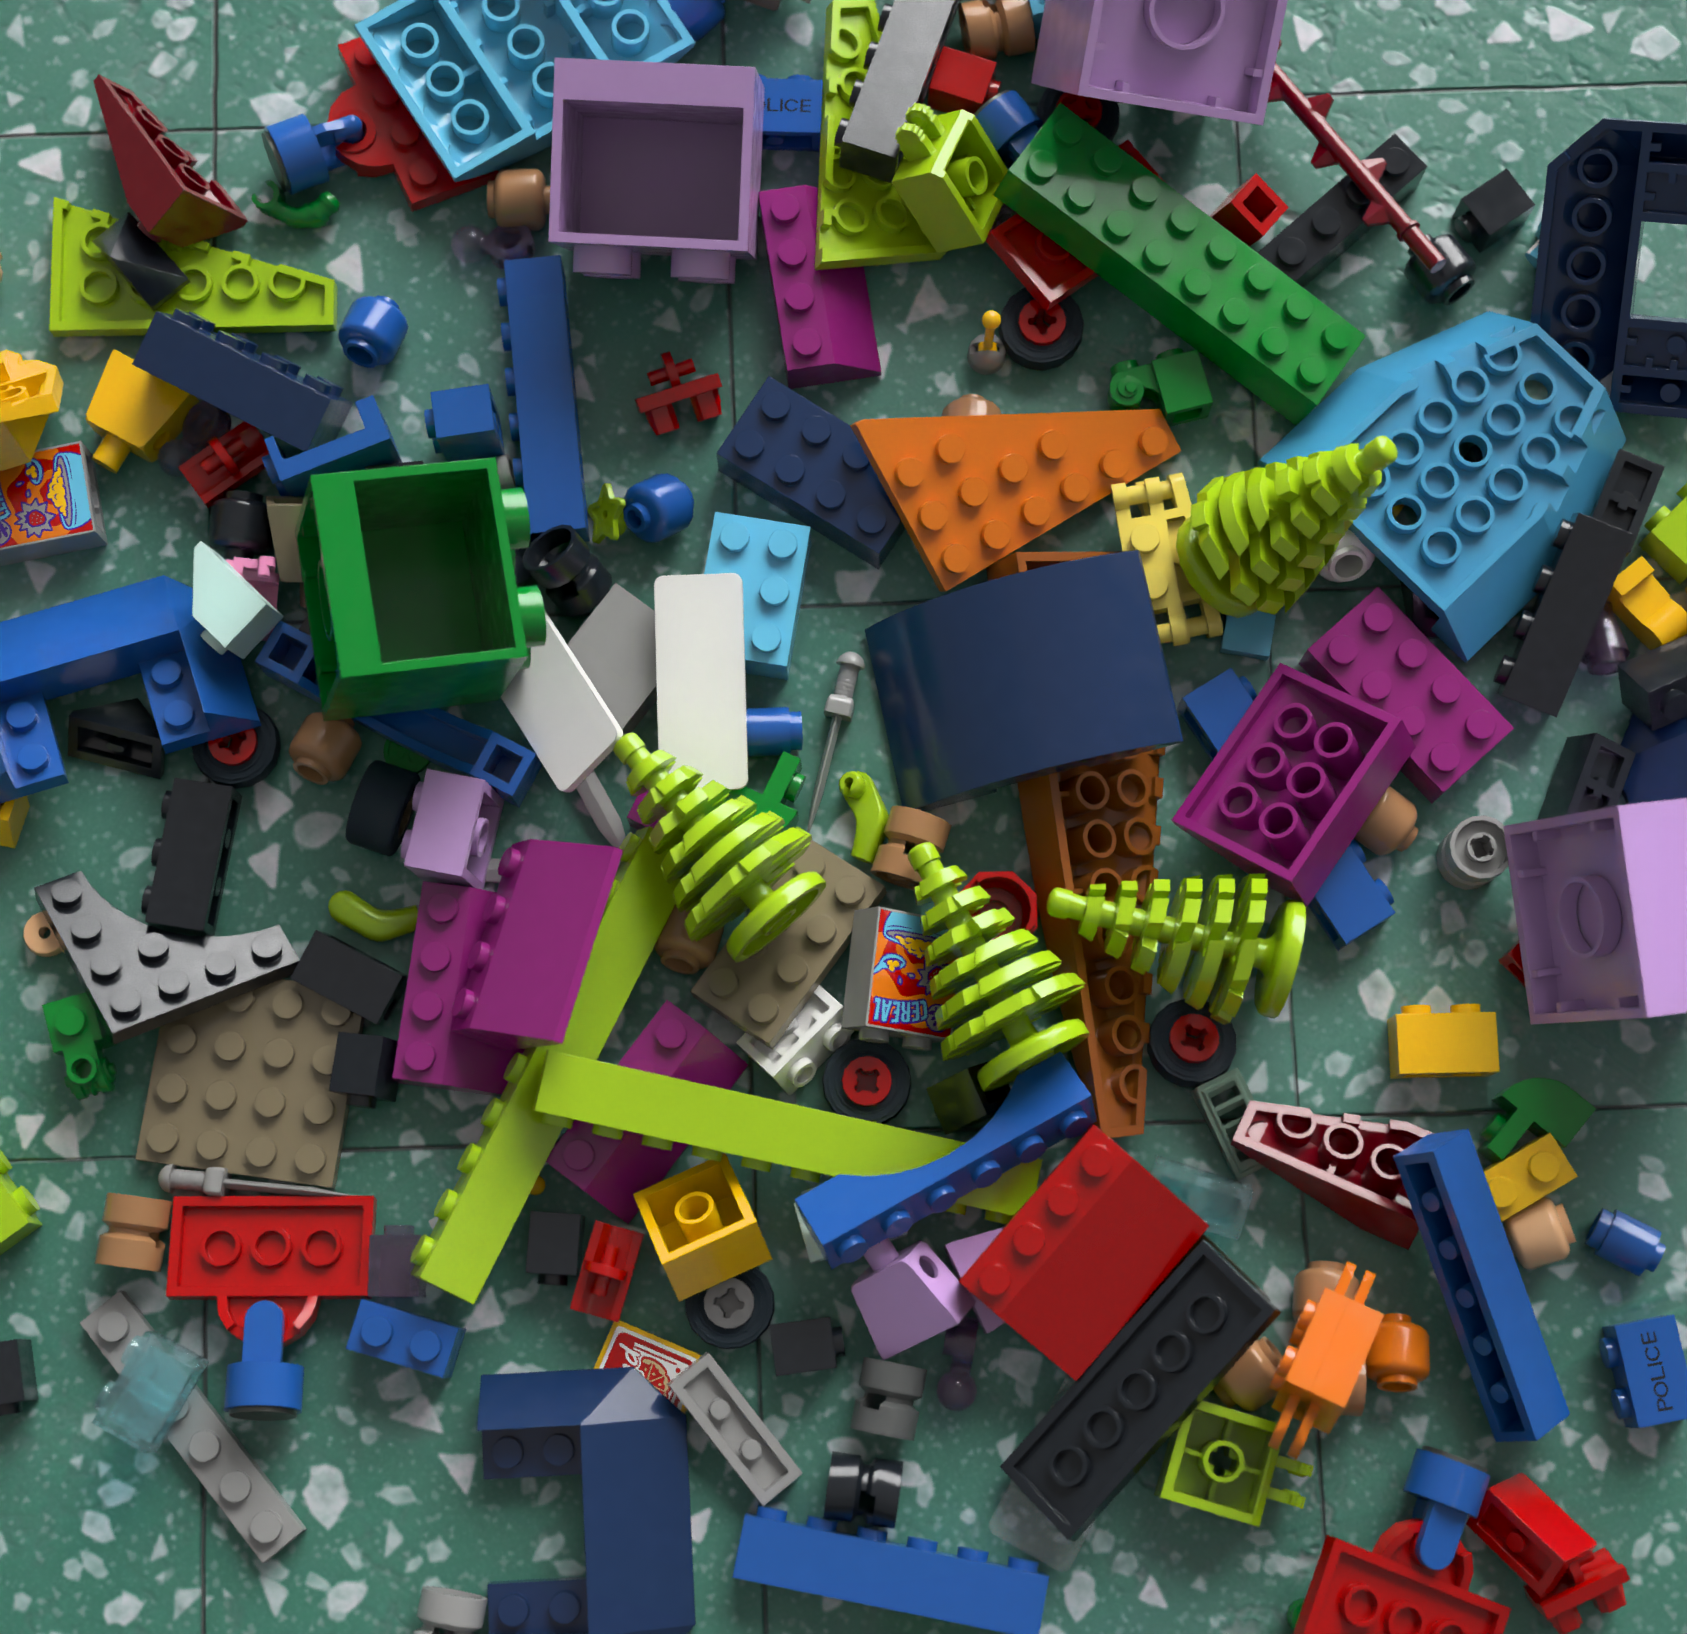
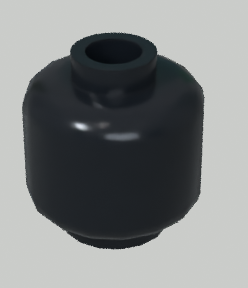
M1426 234L1425 236L1447 260L1446 264L1438 272L1431 273L1409 248L1407 253L1410 255V259L1406 263L1404 274L1429 304L1443 302L1445 306H1448L1462 298L1473 287L1475 280L1472 277L1476 270V264L1451 234H1442L1434 238L1430 234Z
M226 491L225 498L218 499L213 503L210 517L209 543L213 548L224 552V559L234 560V557L253 559L254 555L264 554L270 550L272 534L266 503L263 502V495L248 491Z

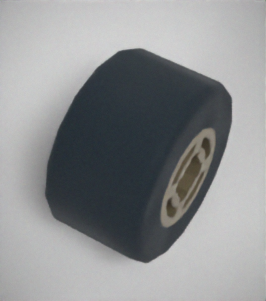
M380 760L373 761L366 769L352 802L346 825L345 837L350 844L386 856H392L402 843L414 811L412 807L413 794L417 783L420 782L419 775L416 772Z

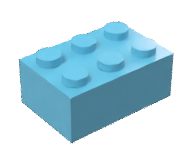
M715 512L704 574L735 573L743 581L746 674L788 680L811 548V527Z

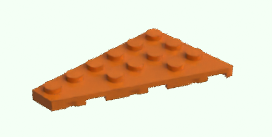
M1160 409L863 419L850 425L940 592L950 590L1111 494V485L1124 482L1127 484L1182 451Z

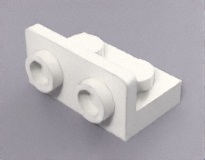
M819 985L773 1049H770L748 1033H745L736 1043L775 1080L785 1093L792 1095L799 1087L806 1085L812 1080L816 1070L833 1052L848 1043L854 1030L841 1028L843 1005Z

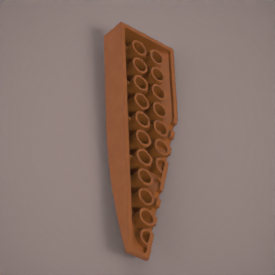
M1122 551L1015 552L986 568L988 581L1040 567ZM1166 747L1092 767L1083 765L1017 783L1027 849L1047 950H1050L1062 961L1059 968L1052 972L1053 977L1064 973H1075L1086 983L1078 994L1072 996L1060 1008L1064 1021L1079 1019L1089 1031V1036L1072 1048L1071 1051L1078 1077L1092 1095L1097 1119L1092 1125H1096L1109 1138L1144 1134L1147 1069L1142 1066L1143 1046L1149 1043L1150 1023H1145L1146 996L1152 994L1153 974L1145 971L1143 975L1131 969L1134 936L1128 935L1121 957L1117 959L1105 953L1106 929L1098 927L1093 941L1090 942L1078 934L1080 923L1078 920L1070 918L1063 920L1051 917L1047 912V899L1050 892L1057 887L1072 890L1073 894L1085 896L1089 885L1106 884L1105 900L1113 902L1121 881H1137L1138 892L1135 897L1137 898L1135 908L1142 909L1146 891L1150 883H1153L1154 879H1158L1159 873L1153 866L1154 849L1160 845L1161 826L1156 825L1157 800L1163 798L1164 778L1159 777L1160 757L1165 755Z

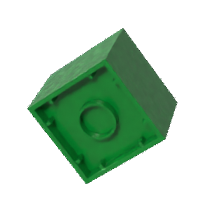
M496 457L310 475L295 528V537L323 721L498 701L518 670L530 667L531 647L544 646L546 642V616L540 589L537 585L517 587L514 574L515 549H525L530 544L529 510L523 489L501 490Z

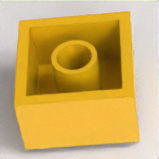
M726 1153L722 1154L721 1162L714 1160L705 1161L633 1194L662 1266L679 1301L772 1260L758 1223Z

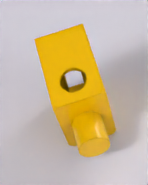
M115 349L110 354L85 419L97 434L104 437L91 459L113 473L118 472L129 452L148 462L156 461L202 407L196 396L132 365L134 359Z

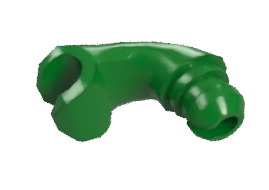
M271 180L265 181L273 190L271 201L262 203L261 199L254 193L251 197L252 202L260 212L295 229L328 226L326 223L331 220L330 217L337 213L340 207V202L329 191L322 192L315 201L312 200L309 204L305 203L298 208L292 207L285 203L286 197L283 189Z

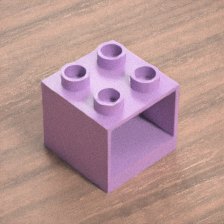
M1045 0L1031 83L1079 96L1263 125L1288 0Z
M555 57L548 242L573 251L574 273H583L585 277L640 279L641 255L671 256V277L678 278V281L735 284L736 259L757 260L759 229L758 192H760L765 87L756 67Z
M1687 798L1619 805L1503 826L1531 1025L1650 1018L1686 1013Z

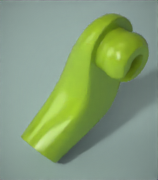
M849 771L840 778L839 790L856 819L855 837L850 856L873 865L878 847L883 844L886 837L884 829L889 817L888 811L872 778L864 772Z
M348 890L336 892L331 896L328 903L329 913L335 921L369 940L384 942L414 932L416 929L418 916L416 905L391 910L379 909Z

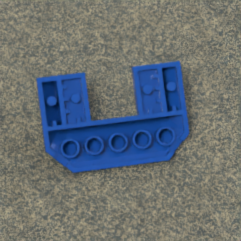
M162 575L0 622V803L69 783L46 702L50 699L141 673L165 754L261 726L241 658L229 650L223 655L219 654L200 636L205 628L192 616V587Z

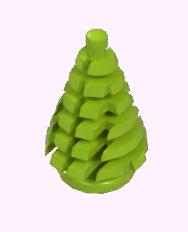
M1378 436L1367 443L1363 449H1359V444H1347L1336 447L1333 451H1318L1308 455V457L1295 456L1286 459L1287 464L1273 462L1265 465V468L1255 467L1247 471L1233 473L1227 477L1213 478L1197 493V503L1191 505V516L1178 529L1176 541L1178 558L1190 585L1207 604L1225 615L1241 618L1252 615L1257 611L1275 615L1284 604L1286 614L1311 586L1324 565H1327L1338 547L1339 540L1353 524V520H1356L1366 509L1367 498L1372 496L1382 481L1381 470H1384L1397 459L1398 451L1393 441L1386 436Z
M627 733L617 741L613 748L614 754L624 765L627 764L632 770L626 778V784L631 796H638L647 790L649 791L637 809L642 824L651 825L657 819L659 820L648 838L653 851L660 855L674 843L676 844V846L669 850L661 862L660 868L665 880L669 884L676 880V883L679 881L672 897L680 913L684 910L686 912L690 911L685 919L684 926L691 942L694 940L697 942L716 932L749 908L751 912L734 929L726 942L727 952L736 963L744 961L774 941L820 897L826 888V881L814 871L799 874L775 891L771 889L795 865L793 862L805 853L811 844V834L800 827H791L780 833L784 827L782 825L785 824L783 818L772 811L762 812L754 816L758 806L743 795L737 799L726 801L731 790L715 780H711L702 788H696L703 779L701 776L704 774L691 766L682 765L669 774L670 769L676 763L674 760L677 758L660 749L650 754L646 749V744L636 733Z
M924 842L913 847L907 855L908 860L914 871L918 872L923 880L918 886L914 887L916 905H924L932 901L935 905L925 912L926 915L920 918L923 937L926 935L930 936L945 929L949 930L926 947L924 951L926 966L929 967L936 963L940 966L957 959L939 971V974L935 975L929 982L933 1000L959 992L935 1012L938 1031L965 1023L940 1043L943 1061L958 1059L965 1055L968 1056L990 1046L994 1042L1006 1038L1010 1048L989 1061L978 1072L979 1084L984 1092H988L1015 1081L1016 1076L1060 1051L1062 1054H1065L1089 1036V1031L1079 1019L1066 1020L1040 1032L1035 1029L1032 1023L1042 1018L1041 1015L1057 1009L1070 1000L1072 996L1078 994L1084 988L1083 985L1086 983L1075 973H1064L1044 980L1050 976V973L1055 972L1061 965L1060 962H1062L1050 950L1040 951L1018 960L1039 942L1037 940L1039 938L1032 935L1028 930L1019 929L990 941L1005 931L1006 927L1011 926L1015 918L1005 907L999 910L992 909L972 917V914L983 908L984 904L989 903L990 896L980 885L958 892L957 887L962 884L961 882L967 880L968 875L957 865L944 868L940 862L941 857L933 843Z
M1266 873L1249 874L1243 877L1236 891L1235 879H1232L1233 874L1216 875L1211 880L1203 901L1200 899L1203 892V879H1199L1201 875L1183 878L1176 891L1168 916L1166 914L1169 903L1170 879H1154L1153 883H1150L1142 903V909L1135 908L1137 901L1135 897L1138 892L1137 881H1121L1113 902L1105 900L1106 884L1089 885L1085 896L1073 894L1072 890L1057 887L1050 892L1047 899L1048 914L1051 917L1063 920L1067 918L1078 920L1080 922L1078 934L1090 942L1093 941L1098 927L1106 929L1105 953L1117 959L1121 957L1128 935L1134 936L1131 969L1143 975L1145 971L1149 972L1157 953V944L1160 942L1161 948L1158 959L1160 964L1157 968V984L1172 995L1185 970L1184 976L1186 978L1183 983V998L1185 1002L1199 1010L1203 1008L1209 997V1012L1212 1013L1210 1017L1223 1025L1230 1023L1233 1017L1235 1018L1242 1003L1244 991L1253 967L1257 968L1254 1003L1258 1013L1272 1019L1279 1016L1293 985L1306 925V907L1304 903L1289 899L1278 906L1265 939L1258 937L1264 923L1267 904L1265 898L1268 894V879H1264Z

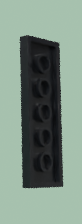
M1202 1240L1003 1462L1000 1468L1067 1540L1076 1541L1282 1312L1209 1242Z

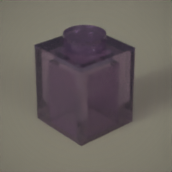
M385 1225L384 1235H370L369 1297L426 1298V1282L410 1275L415 1264L410 1262V1258L416 1244L422 1237V1235H414L415 1226Z

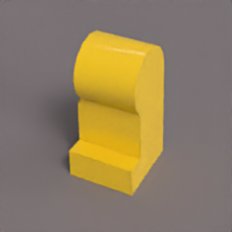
M1641 556L1617 575L1605 604L1649 650H1652L1687 635V613L1678 603L1670 598V594L1651 574L1654 571L1653 567Z

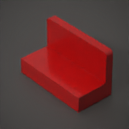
M1519 1473L1488 1488L1477 1519L1470 1517L1466 1522V1525L1540 1597L1552 1592L1571 1563L1591 1553L1597 1545L1596 1541L1523 1473Z

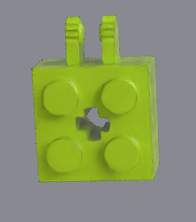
M915 102L911 108H908L905 114L907 123L904 122L895 133L896 143L900 144L899 148L903 152L904 157L891 182L937 253L984 244L1003 205V202L993 194L1008 169L974 114L961 109L935 115L933 114L934 110H931L930 106Z
M1202 1400L1169 1437L1154 1495L1259 1527L1267 1498L1302 1509L1304 1507L1306 1497L1301 1496L1300 1493L1285 1488L1280 1490L1270 1487L1275 1467L1285 1469L1289 1474L1299 1477H1311L1314 1466L1278 1455L1280 1446L1278 1450L1267 1446L1277 1424L1276 1422ZM1219 1446L1225 1447L1224 1456L1231 1459V1465L1228 1470L1221 1468L1220 1475H1215L1213 1473L1214 1465L1208 1462L1211 1452L1217 1453Z

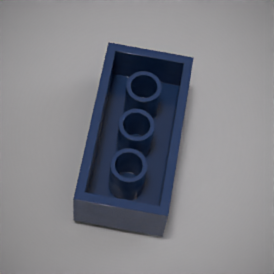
M175 308L173 315L156 311L132 365L303 451H308L336 440L353 402L341 397L344 388L320 376L316 378L306 374L305 377L298 375L301 369L299 365L276 354L274 356L262 352L261 356L256 354L258 345L237 334L232 333L230 335L221 330L217 334L214 333L213 330L216 324L190 311L187 313Z
M768 376L717 451L719 471L879 570L906 528L851 426Z

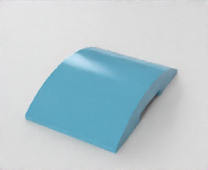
M398 0L354 25L356 32L454 182L493 172L552 146L555 57L676 63L695 46L694 39L676 12L671 9L668 0Z

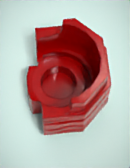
M1013 871L978 872L960 891L962 892L980 885L990 896L989 903L984 904V907L972 914V917L992 909L999 910L1005 907L1015 918L1011 926L1006 927L1005 931L990 941L1019 929L1028 930L1033 935L1038 928L1037 894Z

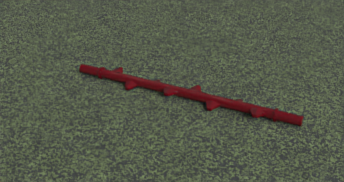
M1281 40L1279 41L1278 51L1282 45ZM1275 62L1267 103L1284 101L1319 142L1311 159L1313 167L1320 169L1339 165L1371 202L1362 219L1363 223L1367 227L1390 224L1397 233V239L1400 242L1404 241L1431 273H1436L1442 269L1447 260L1419 229V222L1412 220L1379 182L1387 167V162L1383 158L1360 160L1326 121L1334 102L1332 96L1326 93L1306 98Z

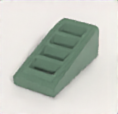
M1238 1067L1193 1089L1190 1094L1236 1181L1263 1168V1165L1252 1158L1240 1162L1236 1154L1240 1150L1231 1145L1228 1135L1237 1130L1243 1116L1224 1126L1219 1116L1239 1106L1242 1107L1245 1113L1249 1101H1255ZM1232 1088L1236 1097L1214 1107L1210 1098Z

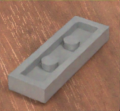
M706 1351L667 1383L762 1506L766 1505L803 1474L709 1352Z

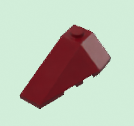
M98 75L93 81L127 203L140 220L137 223L139 229L155 242L160 243L162 240H166L183 248L243 228L248 220L230 195L216 180H211L208 184L193 169L198 161L189 151L183 150L174 141L164 136L168 129L131 90Z
M1249 1101L1232 1139L1231 1145L1366 1232L1409 1250L1419 1231L1393 1156L1426 1135L1433 1134L1432 1132L1406 1121L1390 1119L1388 1124L1362 1121L1360 1120V1115L1343 1113L1342 1118L1314 1114L1309 1108Z

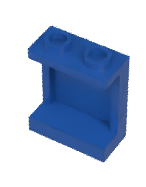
M373 395L355 402L365 426L364 429L290 458L285 456L274 436L264 439L269 454L263 456L262 461L272 484L276 485L280 496H305L310 475L365 470V466L403 463L390 429Z

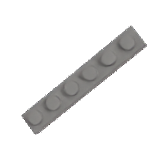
M125 1291L117 1292L80 1322L90 1338L262 1563L268 1562L307 1530Z

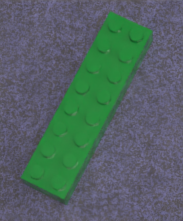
M1062 103L1057 106L1013 163L993 194L1193 348L1198 349L1202 355L1294 425L1301 422L1319 404L1366 337V335Z

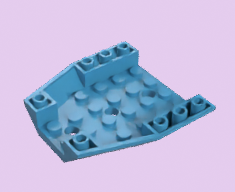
M1488 311L1358 368L1258 461V464L1262 468L1273 462L1287 464L1286 459L1295 456L1308 457V455L1318 451H1333L1336 447L1347 444H1359V449H1363L1367 443L1378 436H1386L1392 440L1398 451L1397 459L1384 470H1381V483L1372 496L1367 498L1366 509L1356 520H1353L1349 530L1439 617L1431 630L1466 663L1538 594L1532 592V587L1543 564L1551 566L1558 548L1551 546L1560 521L1562 519L1570 521L1572 514L1578 512L1590 516L1599 498L1615 455L1619 449L1623 448L1627 439L1606 388L1537 323ZM1530 380L1542 383L1547 389L1548 397L1544 400L1531 398L1525 391L1524 383ZM1464 442L1476 444L1482 451L1483 459L1479 462L1465 460L1459 453V444ZM1396 505L1411 507L1416 513L1417 522L1409 526L1398 523L1393 517L1392 508Z

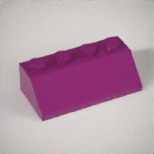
M800 185L758 192L760 217L788 388L796 389L882 376L864 266L815 270L818 188Z
M668 1000L665 1001L617 1064L731 1090L749 1066L711 1032ZM575 1120L572 1124V1129L568 1128L552 1149L546 1163L629 1225L639 1212L633 1194L661 1182L689 1144L673 1141L671 1151L642 1145L643 1134L624 1130L622 1140L592 1134L593 1123Z

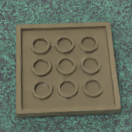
M281 979L161 1026L135 1159L206 1170L209 1167H222L228 1169L227 1173L335 1189L350 1107L346 1105L347 1095L329 1091L338 1032L362 1034L365 1018L296 981Z

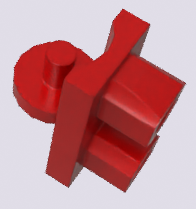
M670 351L660 354L663 368L648 372L647 376L651 386L668 381L671 388L634 399L638 412L645 413L647 422L657 436L680 428L672 403L686 398L690 399L697 422L721 415V402L717 388L722 387L719 374L713 373L681 384L679 377L696 372L693 360L691 358L674 363Z
M245 421L219 439L214 436L208 440L209 446L178 466L208 508L216 500L224 498L226 491L235 490L265 469L262 457L268 455L269 451L264 437L255 426Z
M595 1220L569 1309L619 1323L645 1234Z
M1604 1547L1572 1562L1557 1586L1549 1594L1540 1597L1528 1584L1523 1586L1528 1600L1548 1620L1551 1626L1559 1634H1567L1580 1628L1583 1621L1577 1606L1592 1599L1594 1606L1601 1613H1611L1625 1606L1626 1599L1623 1583L1630 1581L1625 1566L1622 1563L1618 1564Z

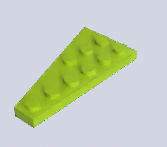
M832 0L826 8L815 270L940 260L947 252H936L927 236L921 231L919 224L903 199L897 194L896 188L892 183L839 167L841 148L834 146L836 132L841 119H850L854 109L849 107V100L855 81L857 79L865 80L868 70L863 69L869 44L871 41L879 43L882 32L878 31L880 17L875 0Z
M53 197L49 331L54 337L146 335L156 311L173 315L175 308L187 313L189 311L214 322L216 326L213 332L216 334L219 330L226 333L337 331V285L333 279L283 264L276 266L252 259L251 255L233 250V253L212 247L210 243L205 241L183 248L166 240H162L160 243L156 242L188 277L190 283L153 311L92 242L119 219L112 217L110 213L94 208L93 211L71 205L67 200Z

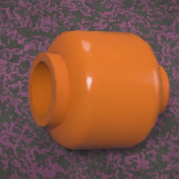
M1401 1313L1385 1314L1365 1359L1366 1376L1372 1381L1377 1382V1388L1383 1391L1410 1392L1416 1390L1417 1383L1425 1380L1430 1373L1428 1331L1422 1326L1412 1323V1318L1409 1315Z

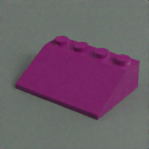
M1279 663L1174 815L1172 822L1246 873H1266L1264 879H1268L1269 888L1293 900L1301 901L1308 907L1416 746L1401 718Z
M537 839L514 843L506 849L498 866V874L502 877L497 892L489 898L483 912V921L486 922L481 941L475 943L468 958L467 967L471 969L466 987L459 991L453 1003L452 1015L456 1018L451 1031L502 1050L563 1043L623 850L613 846Z
M423 881L392 1076L400 1084L499 1097L503 1094L509 1082L503 1078L506 1068L517 1052L523 1054L525 1048L502 1050L451 1031L456 1018L452 1015L453 1003L459 991L466 987L471 969L467 967L468 958L475 943L481 941L486 922L483 921V912L489 898L496 894V892L473 887Z

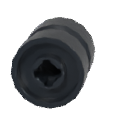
M562 524L543 532L533 540L523 556V566L542 588L546 589L547 596L565 616L574 617L590 611L602 601L611 588L612 576L599 559L590 553L588 545L571 525Z
M832 1451L823 1518L852 1522L858 1515L863 1517L866 1525L894 1529L901 1488L903 1461L875 1457L870 1464H864L860 1455Z

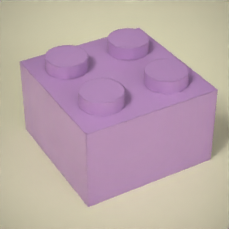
M427 769L424 782L417 783L413 794L412 807L414 811H417L413 829H408L402 840L401 857L405 859L404 866L425 882L484 889L487 868L491 859L504 800L484 779Z

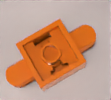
M1349 1261L1346 1262L1334 1291L1325 1287L1318 1303L1310 1299L1307 1300L1288 1341L1296 1345L1297 1348L1290 1345L1287 1346L1269 1385L1270 1389L1277 1391L1271 1408L1280 1411L1281 1414L1267 1446L1278 1450L1291 1419L1295 1418L1301 1422L1287 1456L1296 1460L1302 1451L1311 1427L1329 1434L1346 1407L1384 1314L1364 1305L1375 1279V1273L1366 1270L1353 1299L1344 1296L1357 1266Z

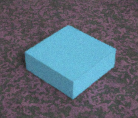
M1257 611L1252 615L1241 618L1225 615L1220 653L1267 661L1270 656L1276 614Z

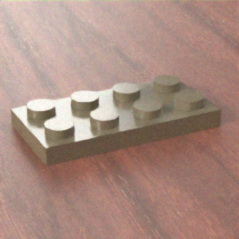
M813 840L810 841L811 844L805 853L793 862L795 865L771 889L775 891L799 874L814 871L826 881V888L820 897L774 941L744 961L736 963L728 954L725 944L690 991L695 999L770 1049L775 1047L789 1025L813 995L816 988L851 943L854 910L877 907L887 894L884 885Z

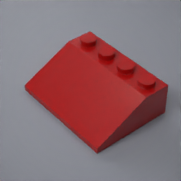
M1093 1124L961 1276L959 1282L999 1318L1077 1381L1210 1225Z

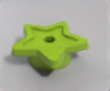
M604 483L598 501L588 506V513L594 522L592 541L596 544H600L606 536L611 540L617 541L619 536L627 529L623 510L626 502L623 498L614 496L611 483Z

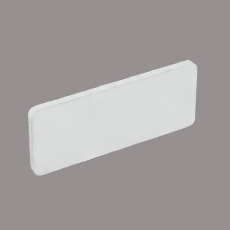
M735 573L660 576L654 583L658 750H664L677 758L674 760L676 763L670 769L669 774L682 765L691 766L703 773L704 775L701 776L703 779L696 788H702L711 780H715L729 790L743 789L748 784L743 581Z
M545 611V645L531 647L530 667L518 670L501 698L556 787L561 791L570 793L613 751L615 744L623 736V731Z

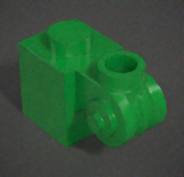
M1174 348L1158 354L1156 359L1152 360L1150 364L1139 366L1137 360H1125L1110 368L1112 380L1107 393V404L1111 411L1139 410L1141 400L1145 398L1153 401L1156 409L1161 410L1169 427L1207 418L1213 399L1198 349L1184 352L1182 348Z
M86 992L43 1004L42 1007L53 1052L63 1056L65 1059L67 1076L64 1077L67 1088H70L72 1094L78 1100L86 1099L91 1094L96 1096L101 1091L103 1093L113 1091L117 1069L114 1062L110 1063L108 1058L103 1056V1049L116 1046L117 1044L113 1045Z

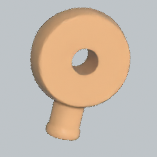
M43 912L36 913L30 917L23 931L24 941L28 949L41 957H51L61 952L64 953ZM50 929V936L44 938L45 931Z

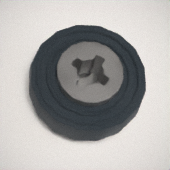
M757 1267L685 1299V1314L692 1330L705 1343L721 1349H738L757 1341L769 1328L775 1312L773 1289L767 1276Z

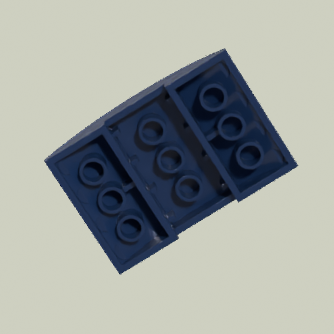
M1138 550L1062 562L983 582L918 604L865 629L902 806L925 812L997 792V788L1083 765L1092 767L1183 742L1141 554Z

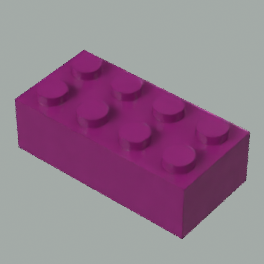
M1379 587L1375 588L1309 647L1298 663L1312 678L1403 720L1416 747L1400 771L1431 804L1514 729Z

